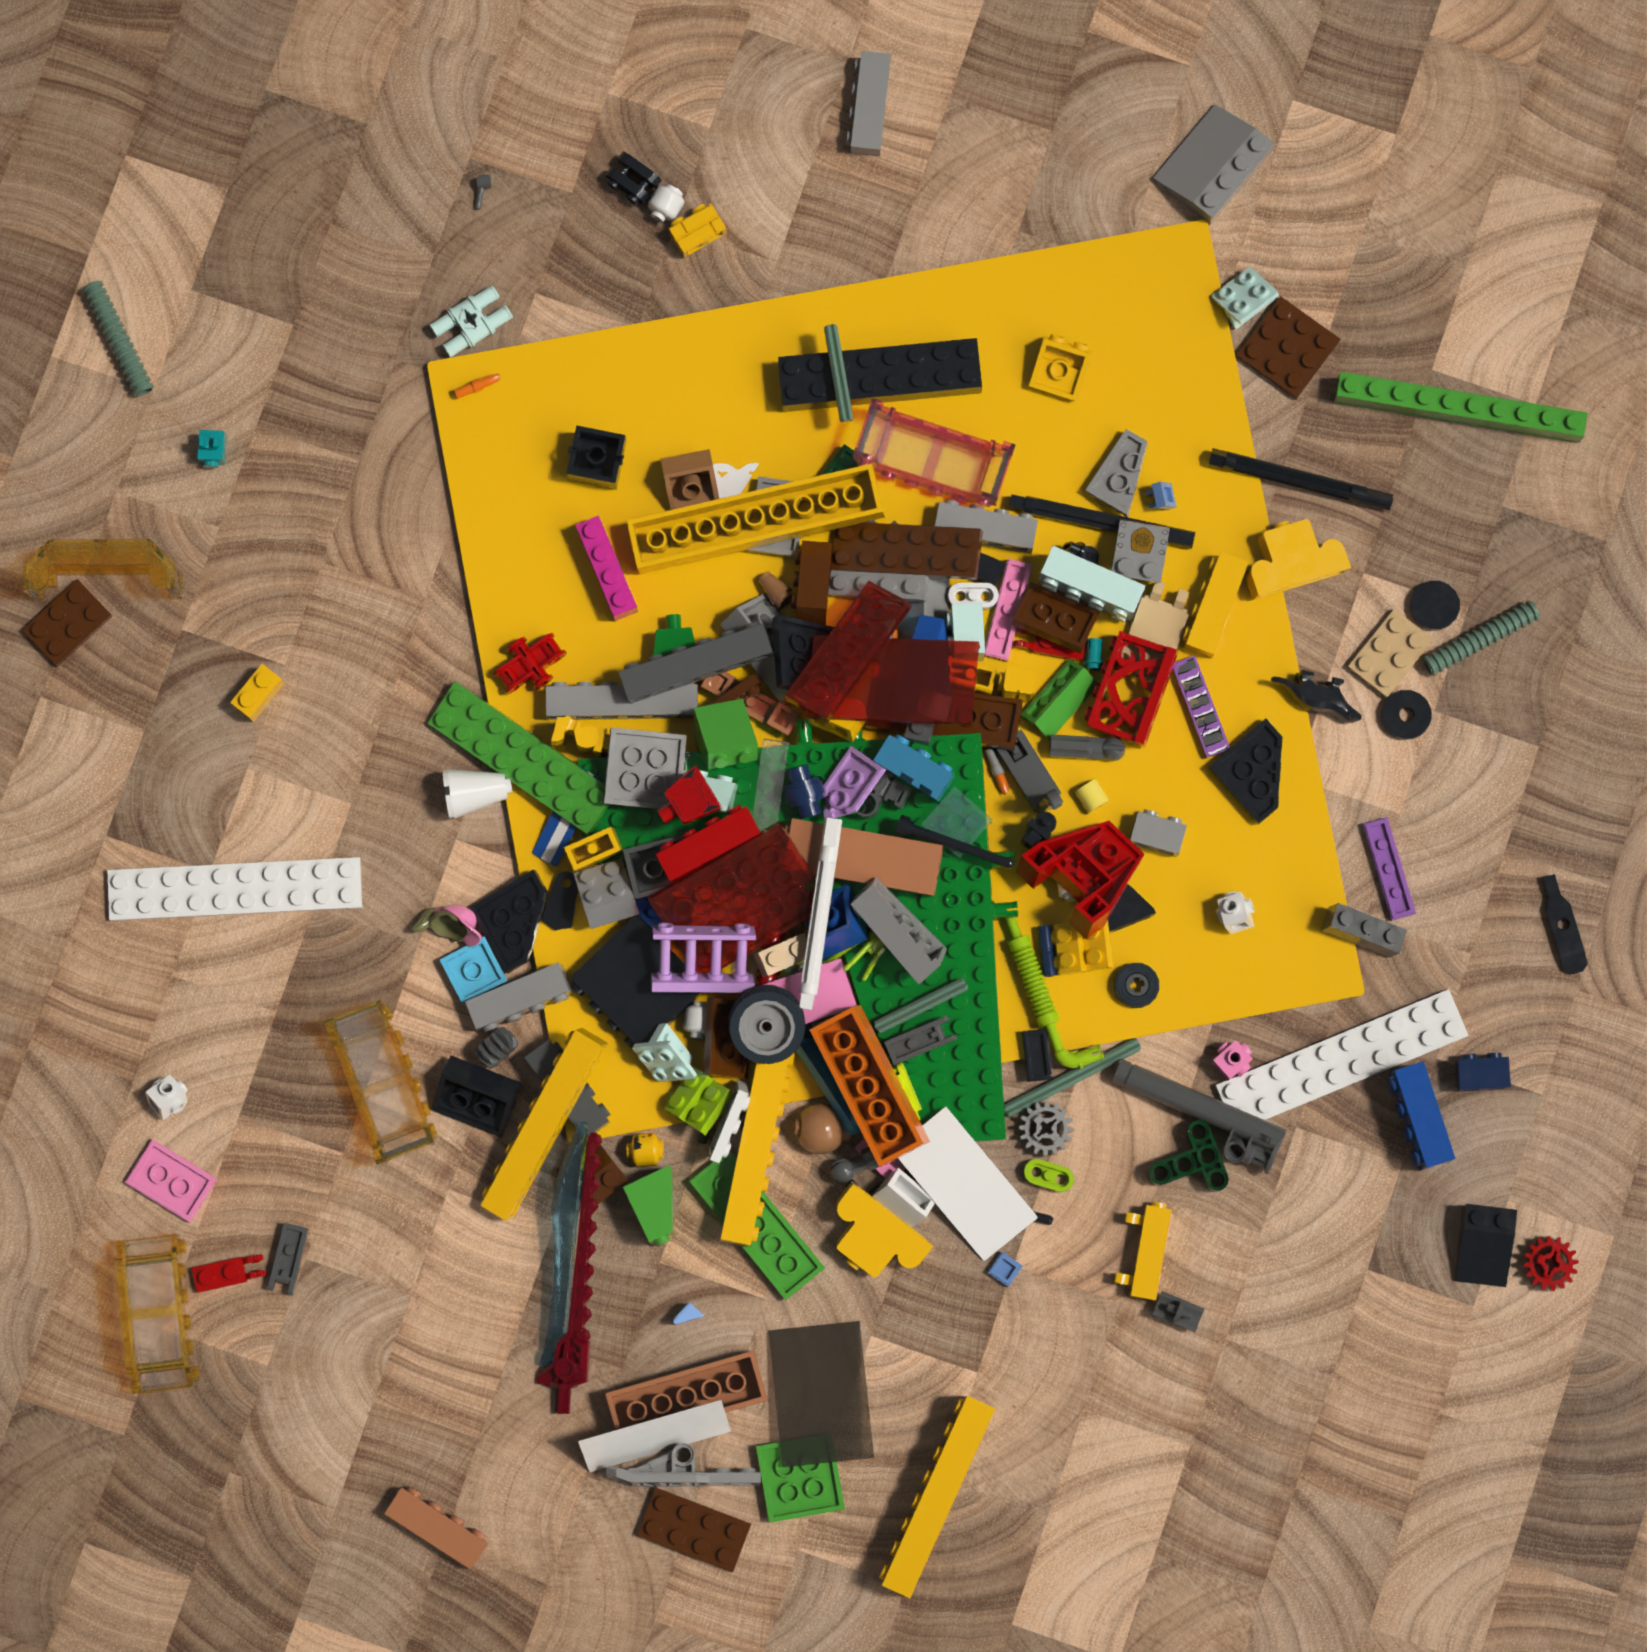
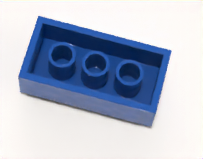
M1424 1061L1391 1072L1389 1074L1390 1079H1387V1085L1390 1093H1395L1398 1103L1395 1104V1109L1398 1117H1403L1406 1126L1403 1128V1134L1406 1142H1411L1413 1152L1410 1154L1414 1166H1419L1420 1171L1456 1159Z

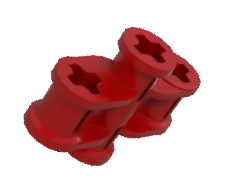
M553 633L542 637L531 647L527 645L525 637H521L508 646L506 650L508 653H512L515 658L500 666L493 673L494 677H498L505 686L507 695L519 689L529 680L534 684V690H538L554 678L551 674L548 675L545 669L561 660L567 652L559 647L554 640L555 635Z

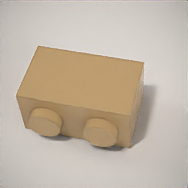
M805 933L753 955L762 978L804 961L807 944Z

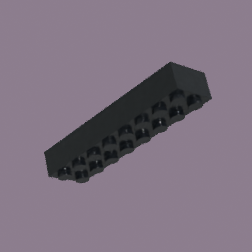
M977 338L842 351L851 406L980 394L982 391ZM828 352L778 357L783 412L837 407Z

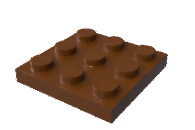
M1280 296L1236 357L1297 400L1341 339Z

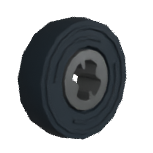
M1131 963L1124 966L1117 973L1114 980V991L1117 998L1124 1005L1131 1008H1142L1156 999L1159 992V979L1156 972L1150 966L1143 963ZM1134 979H1139V982L1142 981L1144 984L1140 988V992H1134L1135 988L1133 990L1130 988Z

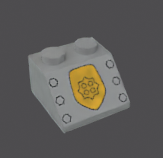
M1120 519L1111 571L1128 578L1161 583L1170 528Z

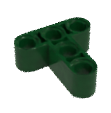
M1201 1120L1192 1122L1186 1129V1137L1191 1150L1153 1164L1147 1174L1150 1183L1155 1186H1163L1200 1172L1206 1188L1212 1192H1220L1226 1188L1229 1181L1211 1129L1206 1122ZM1194 1126H1201L1204 1129L1205 1135L1202 1139H1196L1192 1136L1191 1130ZM1202 1150L1212 1151L1214 1159L1211 1163L1202 1161L1200 1156ZM1181 1158L1187 1159L1190 1163L1189 1171L1181 1172L1177 1168V1161ZM1156 1167L1165 1169L1167 1174L1165 1180L1158 1181L1154 1178L1153 1170ZM1217 1173L1222 1176L1223 1184L1220 1187H1214L1210 1183L1211 1174Z

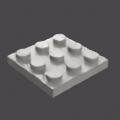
M611 727L603 804L660 809L670 803L664 792L683 776L687 735Z

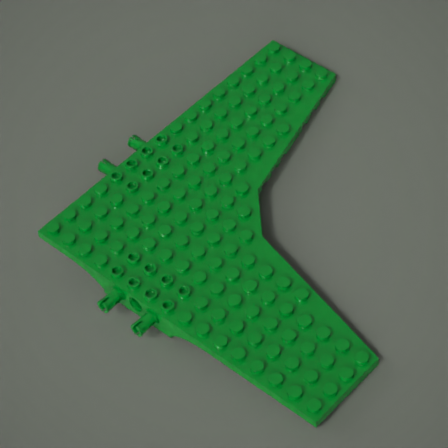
M804 719L805 730H803V721L795 720L797 743L795 745L758 747V760L749 763H740L708 770L699 751L685 752L683 775L692 767L697 766L699 770L708 772L707 777L717 779L718 775L732 777V783L738 784L733 808L741 805L742 808L747 806L763 834L731 851L736 876L709 883L781 896L783 891L792 888L799 904L813 900L816 875L783 869L784 864L780 863L782 848L787 849L788 838H784L786 824H791L792 818L799 819L797 808H790L789 803L785 802L783 795L784 785L789 783L786 770L808 764L811 777L818 776L824 785L850 746L871 760H874L886 739H862L861 728L854 742L845 740V742L815 744V742H812L811 724H809L808 719ZM981 733L932 736L930 746L912 742L908 744L915 751L919 747L931 755L929 759L936 764L942 761L953 768L951 773L954 774L955 778L939 802L892 773L894 780L912 789L902 810L894 806V801L888 799L887 802L883 800L879 812L873 818H861L856 812L835 818L842 820V827L938 844L912 834L905 837L895 834L901 815L910 817L911 821H914L917 826L991 852L989 850ZM607 757L578 759V766L601 778V782L605 784ZM903 791L902 794H901V796L899 797V799H898V801H897L898 803H899V801H900V799H901V797L903 796V794H904L905 791ZM869 797L866 798L858 811L860 813L865 808ZM824 798L818 800L821 814L799 820L824 824ZM875 800L867 814L874 810ZM609 805L590 835L582 831V839L612 827L624 850L683 835L693 829L699 831L706 828L705 823L715 817L721 820L729 815L728 813L715 812L688 824H683L677 816L665 823L657 811L659 809ZM944 846L935 896L887 888L947 948L941 965L924 981L918 984L884 945L883 947L886 951L880 956L866 981H862V977L876 952L871 955L867 951L849 971L859 1003L893 1069L897 1065H893L884 1043L885 1041L947 1015L950 1019L948 1022L941 1024L946 1038L956 1034L957 1040L901 1062L905 1066L922 1110L918 1111L921 1124L924 1125L943 1108L947 1107L974 1141L1006 1139L994 921L996 918L1018 917V910L1007 911V909L1018 908L1017 901L1004 903L992 901L991 870L992 867L1002 866ZM1014 850L993 852L1007 858H1015ZM623 852L599 862L605 864L622 858L624 866L627 868ZM834 878L832 891L848 885L855 896L867 884ZM867 924V932L869 933L871 928ZM862 943L844 954L847 963L863 948L861 946ZM960 978L965 980L968 986L967 991L883 1033L877 1032L874 1021Z

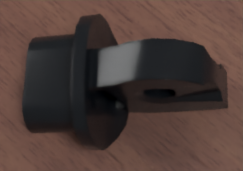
M1072 541L1063 545L1062 550L1098 565L1099 553L1094 547L1086 546L1084 542L1074 543Z

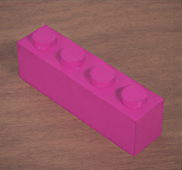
M599 515L576 524L577 532L614 620L618 621L637 613V605Z

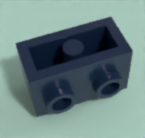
M1487 1053V1058H1477L1476 1054L1461 1055V1059L1455 1061L1457 1092L1511 1088L1509 1057H1502V1053Z

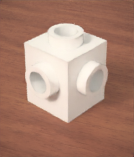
M1229 892L1223 898L1217 899L1219 908L1216 909L1217 917L1220 923H1224V927L1230 934L1255 926L1251 913L1255 912L1253 903L1242 892Z
M169 1074L164 1079H158L146 1091L147 1102L160 1118L165 1120L171 1114L179 1113L185 1107V1104H187V1088L179 1079L176 1081Z

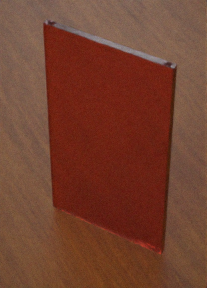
M814 635L806 711L804 713L805 719L972 725L980 643L979 641Z

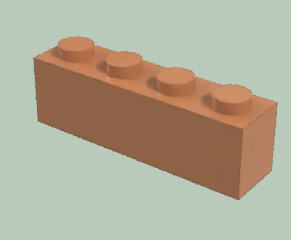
M411 1486L407 1490L403 1487L400 1488L384 1514L472 1570L489 1544L485 1541L487 1536L476 1528H473L472 1531L468 1530L463 1526L465 1521L454 1514L448 1517L442 1513L444 1508L432 1500L429 1503L420 1499L422 1494Z

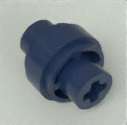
M808 764L787 769L786 773L789 783L784 785L783 795L785 802L789 803L790 808H797L799 819L821 814L818 800L824 798L823 793H825L822 780H819L818 776L811 777Z

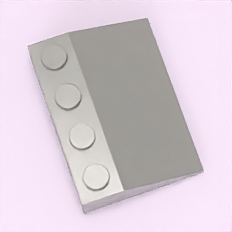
M1215 104L1157 172L1153 180L1202 220H1206L1211 225L1270 155L1275 143L1255 127Z

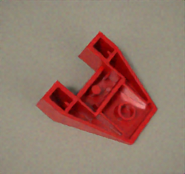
M1106 821L1039 842L1021 855L1016 873L1033 889L1050 876L1079 902L1073 909L1069 924L1087 940L1105 926L1143 859L1144 853L1113 823Z

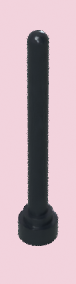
M901 815L895 831L897 835L905 837L912 834L1008 869L1014 866V861L1010 858L917 826L914 821H911L910 817Z

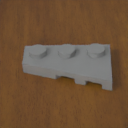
M1126 429L1086 488V493L1128 518L1148 442Z

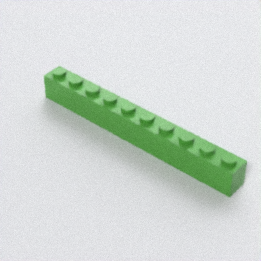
M1340 372L1337 378L1334 397L1335 403L1580 443L1584 438L1588 412Z

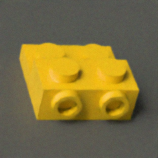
M1050 334V338L1045 336L1029 386L1077 401L1092 351L1088 350L1089 346L1081 342L1074 341V345L1065 343V338L1056 334Z
M1108 920L1102 929L1087 940L1069 922L1054 924V930L1051 932V941L1057 948L1054 966L1060 975H1073L1113 968Z

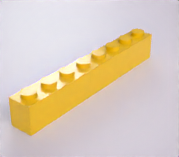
M584 1028L576 1029L568 1034L564 1042L567 1045L565 1050L555 1058L553 1062L555 1068L551 1076L547 1075L541 1084L543 1090L540 1096L535 1097L530 1104V1115L520 1123L517 1132H519L517 1139L511 1141L505 1151L507 1157L504 1163L501 1162L497 1166L493 1174L496 1178L492 1185L489 1184L482 1194L484 1200L480 1206L505 1221L513 1219L608 1045L606 1041Z
M795 1053L779 1063L756 1064L750 1093L751 1099L745 1117L720 1239L722 1242L747 1247L751 1246V1242H757L760 1227L755 1226L756 1217H762L765 1203L760 1201L761 1192H767L770 1177H766L765 1173L767 1166L772 1167L775 1152H771L770 1148L772 1141L777 1142L780 1127H776L775 1124L777 1117H782L785 1102H780L782 1092H787L790 1077H785L787 1067L792 1068Z

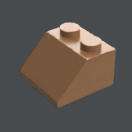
M710 449L661 458L671 510L719 499Z

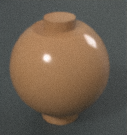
M828 1104L811 1105L801 1112L798 1120H794L793 1134L797 1135L798 1141L803 1148L814 1154L833 1152L840 1146L842 1141H849L851 1134L844 1130L843 1122L834 1108Z

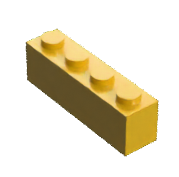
M1222 551L1218 558L1213 556L1208 571L1212 572L1209 581L1204 580L1199 593L1204 595L1201 604H1195L1191 617L1195 618L1193 626H1187L1182 640L1187 641L1185 649L1213 658L1248 566V561Z

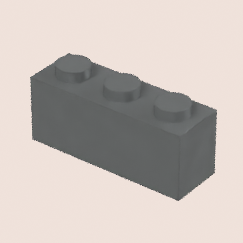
M1340 903L1328 907L1321 928L1322 932L1389 958L1400 953L1407 931L1404 928Z

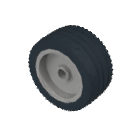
M775 985L755 986L742 993L734 1002L729 1014V1035L734 1047L748 1060L759 1064L779 1063L790 1057L803 1040L805 1034L804 1012L800 1008L799 1001L784 988ZM764 1022L771 1023L767 1028L763 1027Z

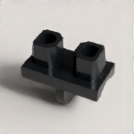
M1042 812L1036 816L1035 820L1031 818L1025 828L1027 833L1022 837L1020 843L1027 849H1031L1039 842L1049 840L1051 832L1056 827L1057 821L1055 816L1050 812Z

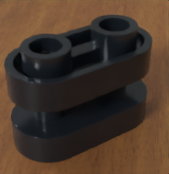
M623 151L617 158L621 167L618 170L611 167L605 174V177L608 179L606 183L615 191L620 189L627 194L625 197L634 205L639 203L644 205L650 198L646 189L649 186L656 189L662 180L644 164ZM630 172L641 181L636 184L626 175Z

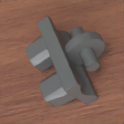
M1161 1291L1152 1315L1195 1333L1204 1308Z

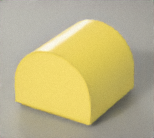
M1096 779L1075 792L1076 797L1087 814L1110 801Z

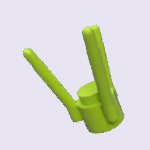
M872 929L868 933V940L861 944L863 948L843 968L844 971H848L867 951L871 955L876 952L862 977V981L867 980L878 959L886 951L883 947L885 944ZM857 945L833 955L826 960V963L837 960Z

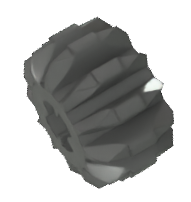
M500 1027L484 1039L476 1048L475 1054L483 1065L492 1069L498 1066L518 1046V1041L510 1030L508 1031L505 1027Z

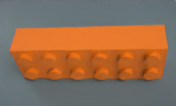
M861 1005L853 1006L810 1029L879 1167L887 1165L930 1142Z

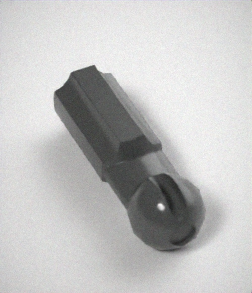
M1050 735L1049 757L1104 759L1113 762L1120 760L1125 754V745L1117 737L1099 738Z
M867 1147L861 1150V1155L852 1159H837L833 1162L830 1172L836 1182L847 1183L853 1179L855 1173L864 1169L871 1171L879 1166L870 1148Z

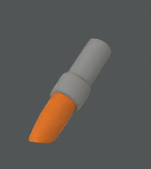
M993 747L985 750L991 766L992 775L995 777L1002 794L1005 795L1009 790V786L1004 775V768L1000 764Z

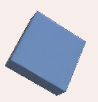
M1001 1252L987 1273L1009 1287L1023 1266L1004 1252Z

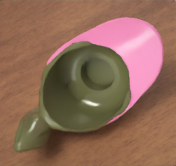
M458 904L448 905L441 909L435 907L427 909L411 928L414 932H423L430 927L441 937L452 938L456 942L462 941L472 947L481 941L480 933L474 929L476 926L474 912Z

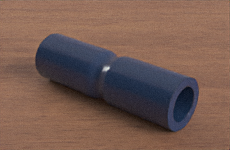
M1052 925L1037 927L1038 943L1041 951V969L1044 977L1058 976L1057 969L1054 966V944L1051 941Z

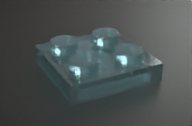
M954 786L921 825L931 831L972 845L991 824L993 819ZM947 847L959 858H961L964 854L963 852Z

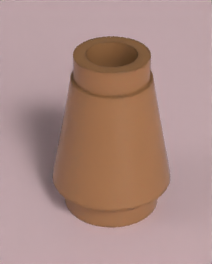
M769 571L759 578L758 582L773 606L781 609L792 601V589Z

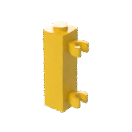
M1152 1201L1151 1206H1145L1143 1215L1127 1212L1125 1215L1124 1223L1141 1226L1133 1276L1115 1273L1114 1278L1115 1284L1131 1286L1129 1297L1156 1301L1172 1209H1166L1167 1204Z

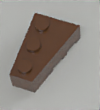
M802 540L801 550H796L795 565H800L799 572H794L793 587H798V593L792 594L791 609H796V619L826 625L832 543Z

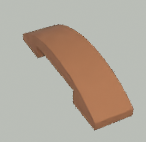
M724 672L706 678L701 687L715 697L720 698L740 684L741 681L737 680L733 675ZM760 692L750 698L747 696L743 698L749 717L786 736H789L796 724L795 720H798L801 715Z

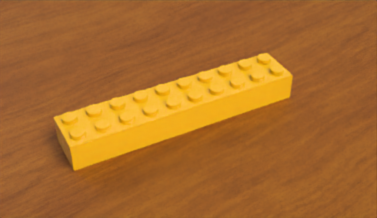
M871 463L627 520L636 566L640 574L877 520L885 518L875 471Z

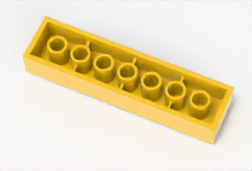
M966 1396L964 1400L961 1398L958 1400L953 1412L957 1414L954 1424L949 1422L943 1434V1437L947 1438L943 1447H937L932 1460L936 1461L932 1471L927 1469L922 1480V1484L926 1485L922 1495L916 1494L911 1505L915 1509L912 1517L906 1516L900 1531L904 1532L900 1542L895 1540L889 1553L894 1557L890 1565L884 1564L879 1578L883 1580L882 1586L911 1598L996 1408L970 1396Z

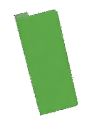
M1069 659L1021 713V716L1027 722L1037 727L1050 740V735H1055L1094 691L1097 682L1083 666Z

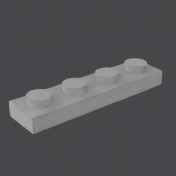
M831 570L828 595L841 598L926 602L929 577L927 575Z

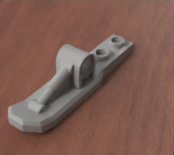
M686 1443L678 1444L669 1453L648 1461L649 1463L637 1468L624 1470L614 1466L606 1467V1476L631 1487L761 1486V1472H755L754 1468H741L740 1472H730L728 1468H716L714 1473L695 1472V1452L692 1446ZM686 1450L691 1454V1458L687 1462H680L676 1458L678 1452Z

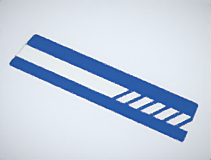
M590 773V774L593 775L595 778H597L598 780L601 781V778H599L598 776H596V775ZM553 811L532 853L557 867L565 852L564 847L568 846L577 827Z

